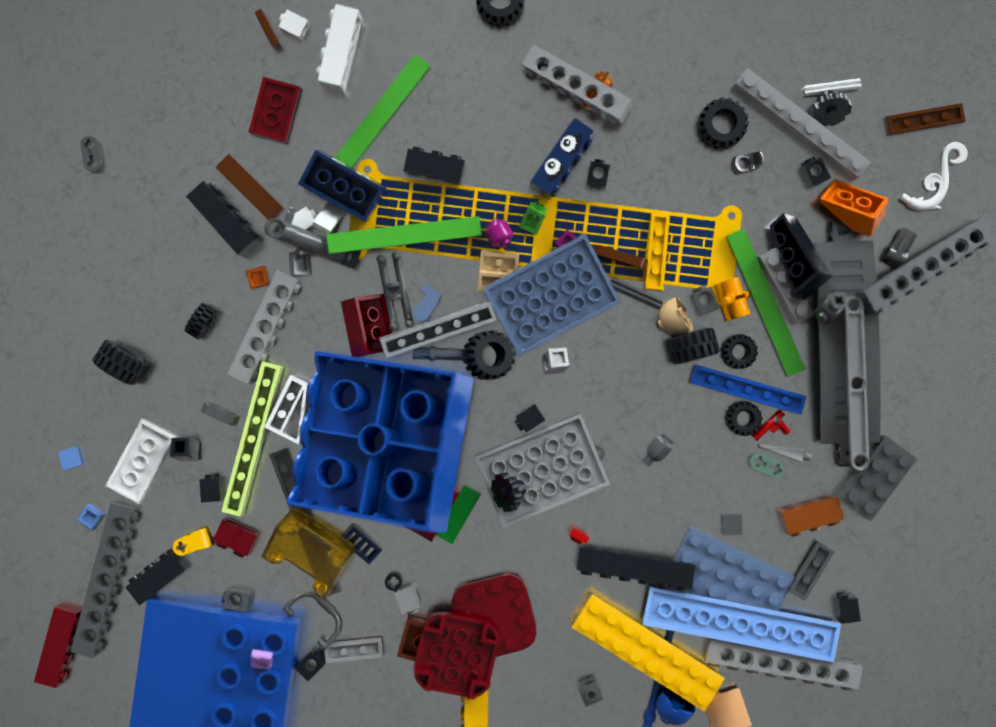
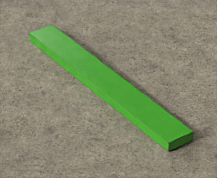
M415 54L335 158L353 167L426 74L430 65Z
M477 216L326 234L328 254L477 237L482 236L480 217Z
M745 229L726 236L786 376L789 377L805 370L806 368Z

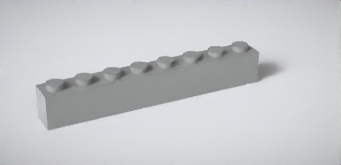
M749 68L744 71L734 84L733 88L853 180L859 178L871 163Z

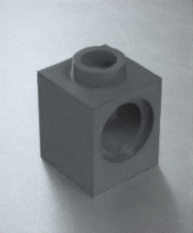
M703 285L694 289L696 293L691 295L700 316L719 309L711 287L706 288ZM702 294H707L710 297V302L707 305L700 303V296Z
M229 587L222 594L221 603H224L223 609L246 613L250 608L252 591ZM232 595L240 597L239 604H235L232 601Z
M595 677L577 684L585 707L604 700Z

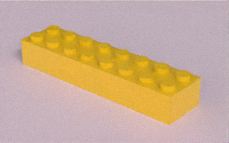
M593 594L589 595L571 625L572 628L704 712L725 679Z

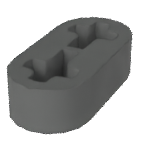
M86 136L81 140L80 145L84 167L92 173L100 172L103 168L100 143L96 138ZM89 141L95 143V145L92 146V153L90 151V148L86 147V145L89 144ZM91 156H93L94 161L98 162L94 169L89 166V163H92Z
M204 402L201 408V412L230 426H234L237 420V416L207 402Z

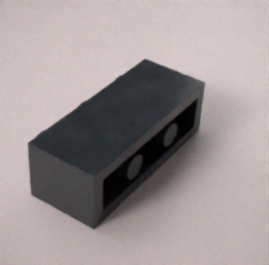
M414 146L413 149L408 148L403 172L409 175L461 185L465 160H462L461 156L453 154L450 157L443 156L442 152L432 150V153L424 152L423 148Z
M167 550L159 556L160 561L156 564L151 562L147 565L142 575L139 576L137 573L128 580L130 584L125 588L139 606L189 568L180 555H177L174 551L169 552Z

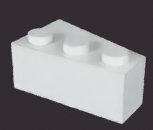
M294 375L289 376L265 428L297 444H301L300 430L307 412L309 382Z

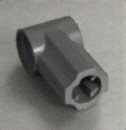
M904 227L901 228L893 244L888 247L882 259L897 268L902 266L906 262L909 255L907 253L917 237L915 232Z

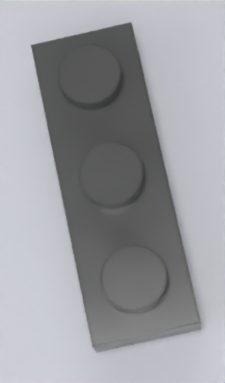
M816 541L788 591L806 601L835 551Z

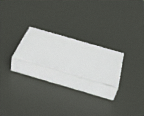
M328 202L315 218L312 226L326 234H330L346 211Z

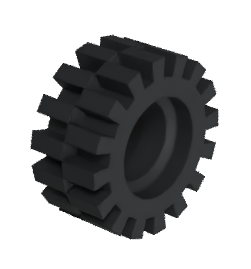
M204 302L201 303L188 320L184 332L197 340L201 339L202 335L211 326L217 311Z
M738 334L727 339L722 346L723 351H721L723 360L726 361L728 366L735 369H745L756 361L758 346L755 345V341L751 337ZM737 344H742L747 349V354L743 359H737L733 355V348Z
M746 401L733 404L729 408L728 414H726V422L729 425V429L740 436L753 435L762 426L761 421L763 417L761 416L762 412L758 409L759 407L754 405V403ZM742 411L749 412L752 417L751 423L747 426H741L737 421V416Z

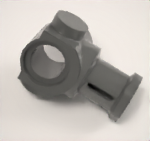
M835 292L832 295L826 296L814 310L817 314V319L822 323L827 322L830 324L848 304L847 297L842 292Z

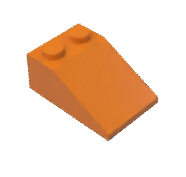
M834 179L819 202L852 231L871 237L885 216L889 198Z

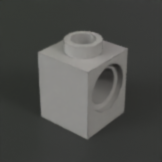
M566 348L548 349L542 355L545 374L563 373L570 366Z
M413 584L394 591L393 594L402 615L405 613L412 615L418 612L417 608H420L421 603Z

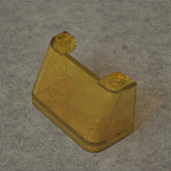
M292 509L275 526L261 557L271 564H280L284 559L316 579L313 584V590L326 599L351 560L355 547L351 542L299 509Z

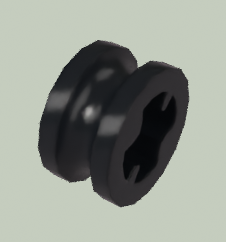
M390 573L385 579V586L390 591H396L402 585V577L398 573ZM392 577H396L395 580H399L395 587L388 583Z

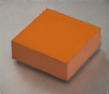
M265 266L246 271L251 290L270 285Z

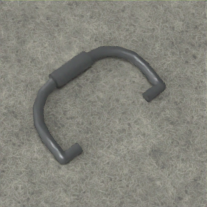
M311 592L299 593L283 607V610L289 616L293 614L289 608L298 599L312 597L335 619L336 627L332 637L326 643L321 639L317 642L325 650L333 643L340 632L341 624L339 616L335 612L336 609L322 596L320 597Z

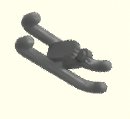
M393 252L391 255L397 282L389 283L385 259L382 255L376 257L390 329L393 331L398 327L393 300L401 299L405 326L410 328L413 325L401 260L397 252Z

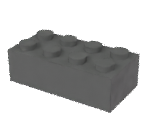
M880 435V442H875L869 450L868 467L864 470L855 469L836 496L862 517L872 521L916 462L917 458L889 437ZM864 458L860 462L859 466L864 464Z

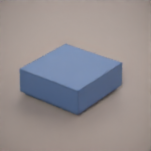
M78 446L58 452L63 470L83 465Z
M87 504L77 518V521L93 531L105 514Z

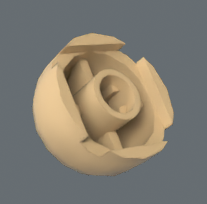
M675 297L667 301L660 308L659 312L660 320H658V324L661 330H666L673 336L688 334L694 330L691 319L685 313L687 310L679 298Z

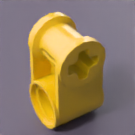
M203 528L177 539L173 543V551L177 555L183 556L213 546L207 529ZM182 543L187 544L185 550L179 548Z

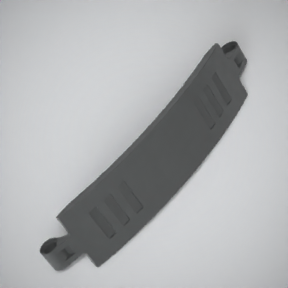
M830 219L829 232L833 239L832 242L814 243L816 250L833 275V277L817 289L818 305L829 294L842 292L847 298L856 296L855 294L877 281L873 241H855L853 239V231L840 219ZM855 299L851 300L848 304L851 311L856 310L859 306L858 301ZM843 308L830 324L819 321L821 444L840 445L837 451L838 467H852L849 461ZM864 310L869 443L880 442L881 419L879 314L876 315L873 312L867 315ZM855 378L851 382L854 389H858L862 384L859 378ZM857 456L854 460L856 466L860 464V456Z

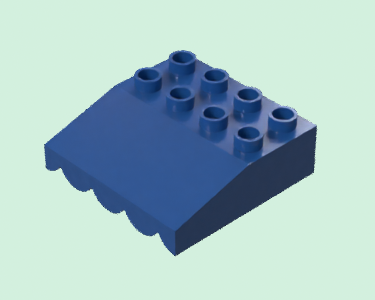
M315 351L314 360L317 372L312 377L308 387L307 400L310 410L306 413L301 424L300 440L303 447L294 462L293 479L295 487L289 494L287 504L424 531L446 533L474 378L458 372Z
M150 597L146 603L129 727H288L303 617L248 610L245 613L223 609V606ZM253 650L272 653L271 670L251 667V654Z

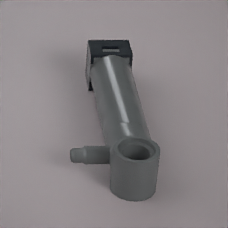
M290 207L284 221L272 218L265 223L264 230L268 236L348 268L355 269L361 251L328 254L327 239L325 237L291 224L295 216V208ZM274 222L280 226V230L276 234L270 230V226Z

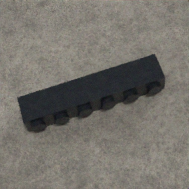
M580 546L576 570H580V574L592 576V573H598L601 578L611 579V576H617L620 581L630 582V579L638 580L639 584L649 585L650 582L657 583L658 587L669 588V585L677 586V590L688 591V588L692 589L696 564Z

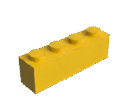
M486 690L475 699H467V697L461 696V702H464V710H461V721H464V727H488V691Z

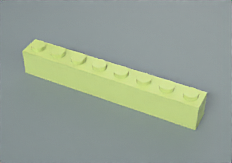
M269 362L261 363L221 512L236 516H242L245 513L267 432L265 425L273 410L284 366Z

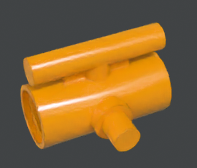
M739 277L715 284L726 321L750 314L746 301L750 297V293L743 291Z

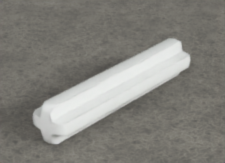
M858 78L806 85L804 87V94L807 97L820 95L825 90H832L834 93L859 90L862 84Z

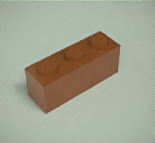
M830 496L779 511L784 531L788 535L791 534V537L802 535V531L808 529L810 532L820 530L821 526L826 524L828 526H835L840 524L839 521L844 520L837 496Z

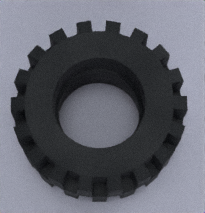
M476 0V4L481 17H484L485 21L488 23L491 21L492 25L497 26V23H499L501 26H505L507 22L508 24L513 23V19L516 20L519 14L522 13L524 0H512L507 7L502 9L493 7L489 0Z
M721 97L718 100H712L711 103L705 106L698 118L700 137L703 136V141L710 143V146L713 148L715 146L718 149L723 147L730 148L732 145L737 144L748 130V113L744 112L745 108L739 105L740 102L737 100L735 102L732 101L733 98L724 99V97ZM717 113H725L732 118L734 127L730 133H719L713 127L712 119Z
M710 327L667 340L673 364L698 360L715 355L720 351L715 330Z
M493 330L477 333L474 337H470L468 339L469 343H466L464 346L466 351H463L462 355L466 359H463V363H467L468 366L465 368L467 371H472L471 375L473 377L477 376V379L492 380L501 378L507 374V371H511L513 367L510 365L515 363L513 356H516V352L512 351L514 345L513 343L509 344V337H504L502 332L497 333V331ZM486 344L490 345L496 353L495 363L491 367L482 358V350Z
M104 340L92 359L99 369L128 385H135L147 366L141 357L111 340Z

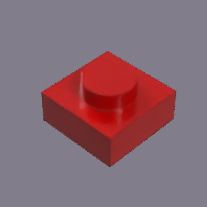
M573 526L569 531V535L572 536L571 540L579 545L582 542L586 544L590 538L589 535Z

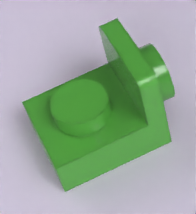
M530 202L519 227L537 235L548 209L541 203Z

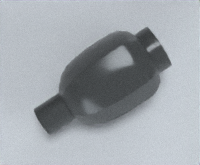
M667 435L658 437L650 446L648 457L644 463L650 467L654 461L663 460L671 452L674 442Z

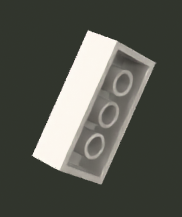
M336 4L335 9H332L330 12L329 21L332 22L330 29L327 28L325 33L327 43L326 47H323L321 50L320 59L323 60L321 66L317 68L316 78H318V82L323 88L345 93L362 17L358 9Z

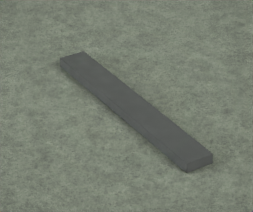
M285 448L269 454L287 501L289 494L295 487V482L293 479L294 463L289 449ZM288 505L322 597L325 598L341 592L342 590L312 510Z

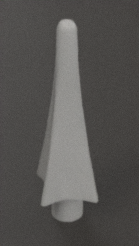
M764 444L758 445L760 449L772 451L802 462V460L810 461L811 453L804 452L805 449L775 447Z

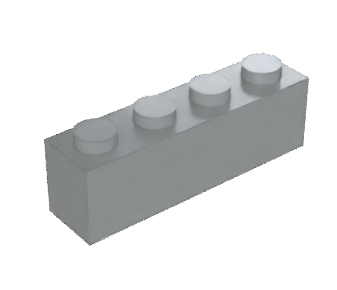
M775 247L757 258L793 325L799 324L813 316L814 313L807 300L791 297V287L786 281V271L779 258L781 255L778 248Z

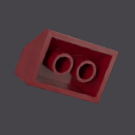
M384 293L341 301L352 357L383 352L379 338L392 334Z

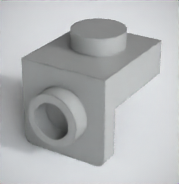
M296 248V251L289 252L290 276L310 275L309 256L315 254L301 248Z

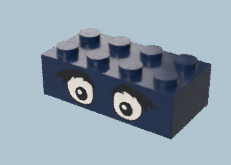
M574 117L530 181L529 187L546 199H549L550 196L555 197L560 190L561 185L559 183L561 180L564 182L567 180L572 171L570 167L572 165L576 166L582 158L583 153L581 151L583 149L587 150L593 142L594 137L592 134L594 130Z
M320 149L315 150L298 182V185L364 222L370 220L387 188Z

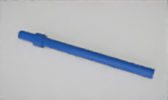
M667 630L665 640L672 644L675 631ZM656 680L648 711L644 715V727H652V723H655L656 702L662 686Z

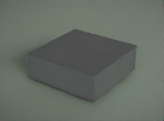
M722 515V535H742V515Z

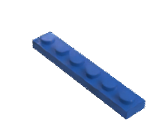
M696 364L694 365L689 382L802 415L807 396Z

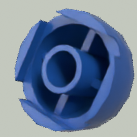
M667 687L664 688L657 698V712L661 721L667 725L685 724L692 718L696 710L692 703Z

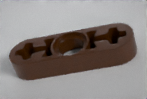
M594 244L593 249L599 257L646 269L648 259Z

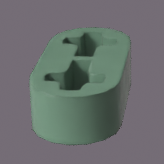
M753 453L749 457L750 467L766 475L779 478L785 472V466L782 462L764 454ZM760 456V460L765 462V466L758 464L755 467L753 459H757ZM769 464L772 466L779 464L780 472L773 474V470L768 468Z

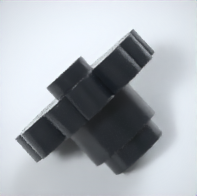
M825 90L820 94L818 103L812 105L811 113L813 118L823 126H827L830 123L836 125L844 121L845 116L851 113L852 105L850 100L847 99L846 94Z
M507 472L495 475V479L491 481V491L494 494L493 499L499 508H503L504 512L517 510V506L521 504L522 496L526 493L524 482L515 479L513 476L510 477Z

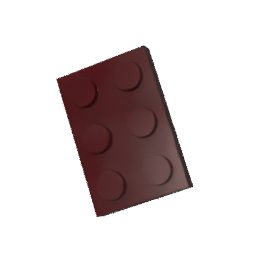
M263 77L248 133L287 143L301 87Z

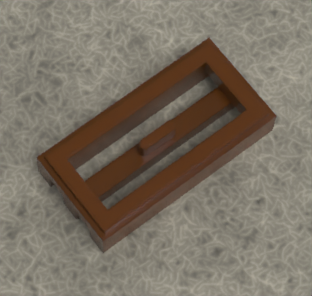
M263 10L255 11L271 46L275 50L280 48L281 45Z

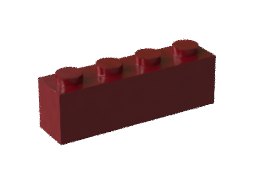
M63 605L54 607L35 675V683L53 688L64 684L67 677V672H65L66 666L70 664L72 659L70 651L81 610Z

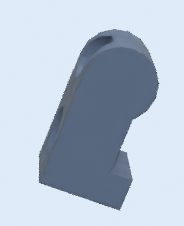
M426 284L422 289L425 296L420 305L416 306L413 310L414 318L420 322H425L430 318L443 295Z

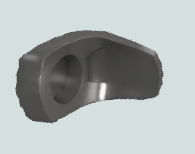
M761 151L736 156L733 158L732 167L736 173L756 170L760 168L764 161Z

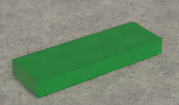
M464 485L451 507L447 532H437L436 536L453 545L481 494Z

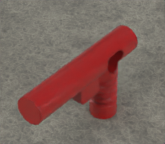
M779 410L752 437L758 441L769 430L775 433L780 429L785 435H788L792 430L782 422L781 419L785 414ZM776 416L778 417V422L773 421Z

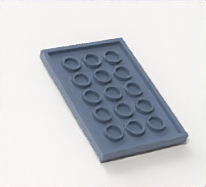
M586 234L573 239L483 287L518 356L621 302Z
M690 526L674 561L696 564L692 589L688 588V591L677 590V586L672 585L664 589L779 611L795 577Z

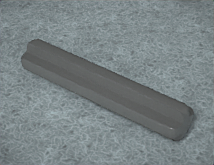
M612 278L610 281L615 290L650 306L660 309L663 304V299L619 279Z

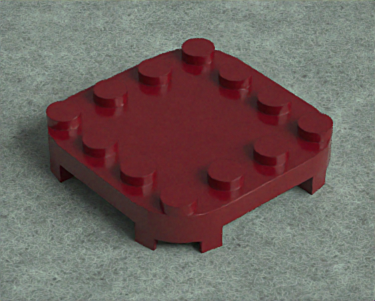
M503 573V575L464 583L454 592L452 597L453 614L483 619L490 622L496 628L500 638L496 657L522 651L535 642L537 635L536 624L527 587L518 576L511 573Z
M448 612L429 614L421 629L413 665V674L416 682L422 689L429 692L432 690L467 697V699H475L481 696L486 690L488 691L491 685V675L497 648L500 644L496 628L490 622L483 619Z

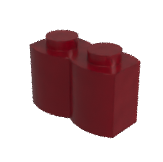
M224 518L217 529L213 541L217 542L216 546L222 549H227L228 547L234 550L233 554L244 558V556L251 554L259 534L230 519Z

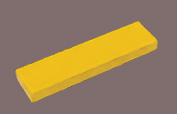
M650 214L646 258L648 262L645 270L644 290H664L670 214Z

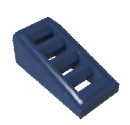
M353 524L340 536V540L369 565L382 551ZM354 532L356 533L350 541L347 540ZM359 537H361L362 539L358 542L356 546H354L353 544L356 542V540ZM367 542L366 547L360 551L359 549ZM371 547L374 548L373 551L366 557L365 554L367 553V551Z

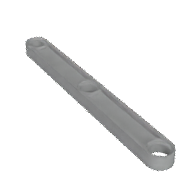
M850 296L847 298L848 304L844 308L849 461L853 468L864 470L869 465L864 305L859 297ZM855 299L858 301L859 306L856 310L851 311L848 304L851 300ZM855 378H859L862 382L858 389H854L851 385L852 380ZM857 456L864 457L863 465H855L854 460Z

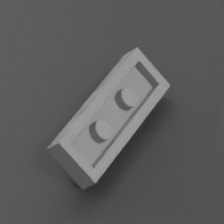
M382 637L333 642L324 650L326 663L384 657Z

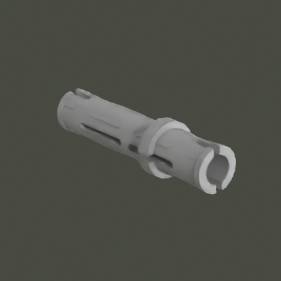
M434 346L418 347L413 349L412 359L463 361L466 358L462 354L466 349L434 348Z

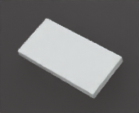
M141 419L105 487L139 505L170 450L171 438H176V436Z

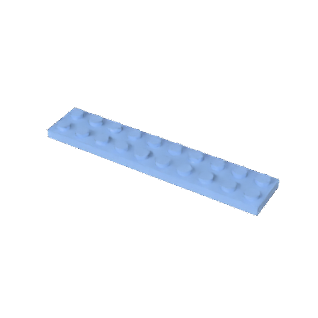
M649 586L642 622L646 626L833 663L841 624L654 586Z

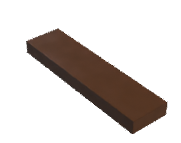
M963 103L885 117L888 136L966 122Z
M230 154L215 167L268 220L275 218L284 209Z

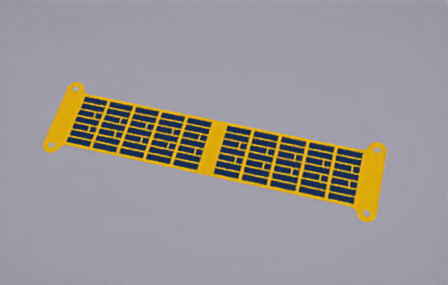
M364 159L357 166L359 172L387 188L369 221L364 222L351 214L349 231L480 217L482 236L385 247L383 249L480 261L481 250L519 254L518 266H525L557 249L558 247L554 243L568 229L575 237L586 234L592 247H594V244L646 259L650 214L662 213L670 214L664 284L698 288L703 285L706 288L711 287L718 305L721 306L715 284L734 279L736 259L726 236L741 229L742 212L734 205L725 207L721 214L716 217H707L558 197L546 199L542 195L385 176L379 172L377 164L371 159ZM365 166L371 167L370 173L364 172ZM530 202L541 203L548 209L537 235L519 227ZM730 212L735 213V218L732 220L728 218V213ZM495 219L505 220L513 231V238L510 240L511 244L503 249L501 247H493L485 235L487 224ZM370 249L361 250L358 259L365 257ZM597 256L608 277L645 281L646 269Z

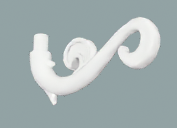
M952 142L944 148L941 161V176L931 173L923 180L924 189L927 191H935L934 183L938 184V191L932 198L923 201V197L918 199L911 198L905 193L901 196L900 200L906 203L908 208L915 211L941 209L938 204L945 197L949 184L948 153L951 150L958 152V158L955 160L951 159V164L958 165L963 163L967 159L968 153L962 143Z

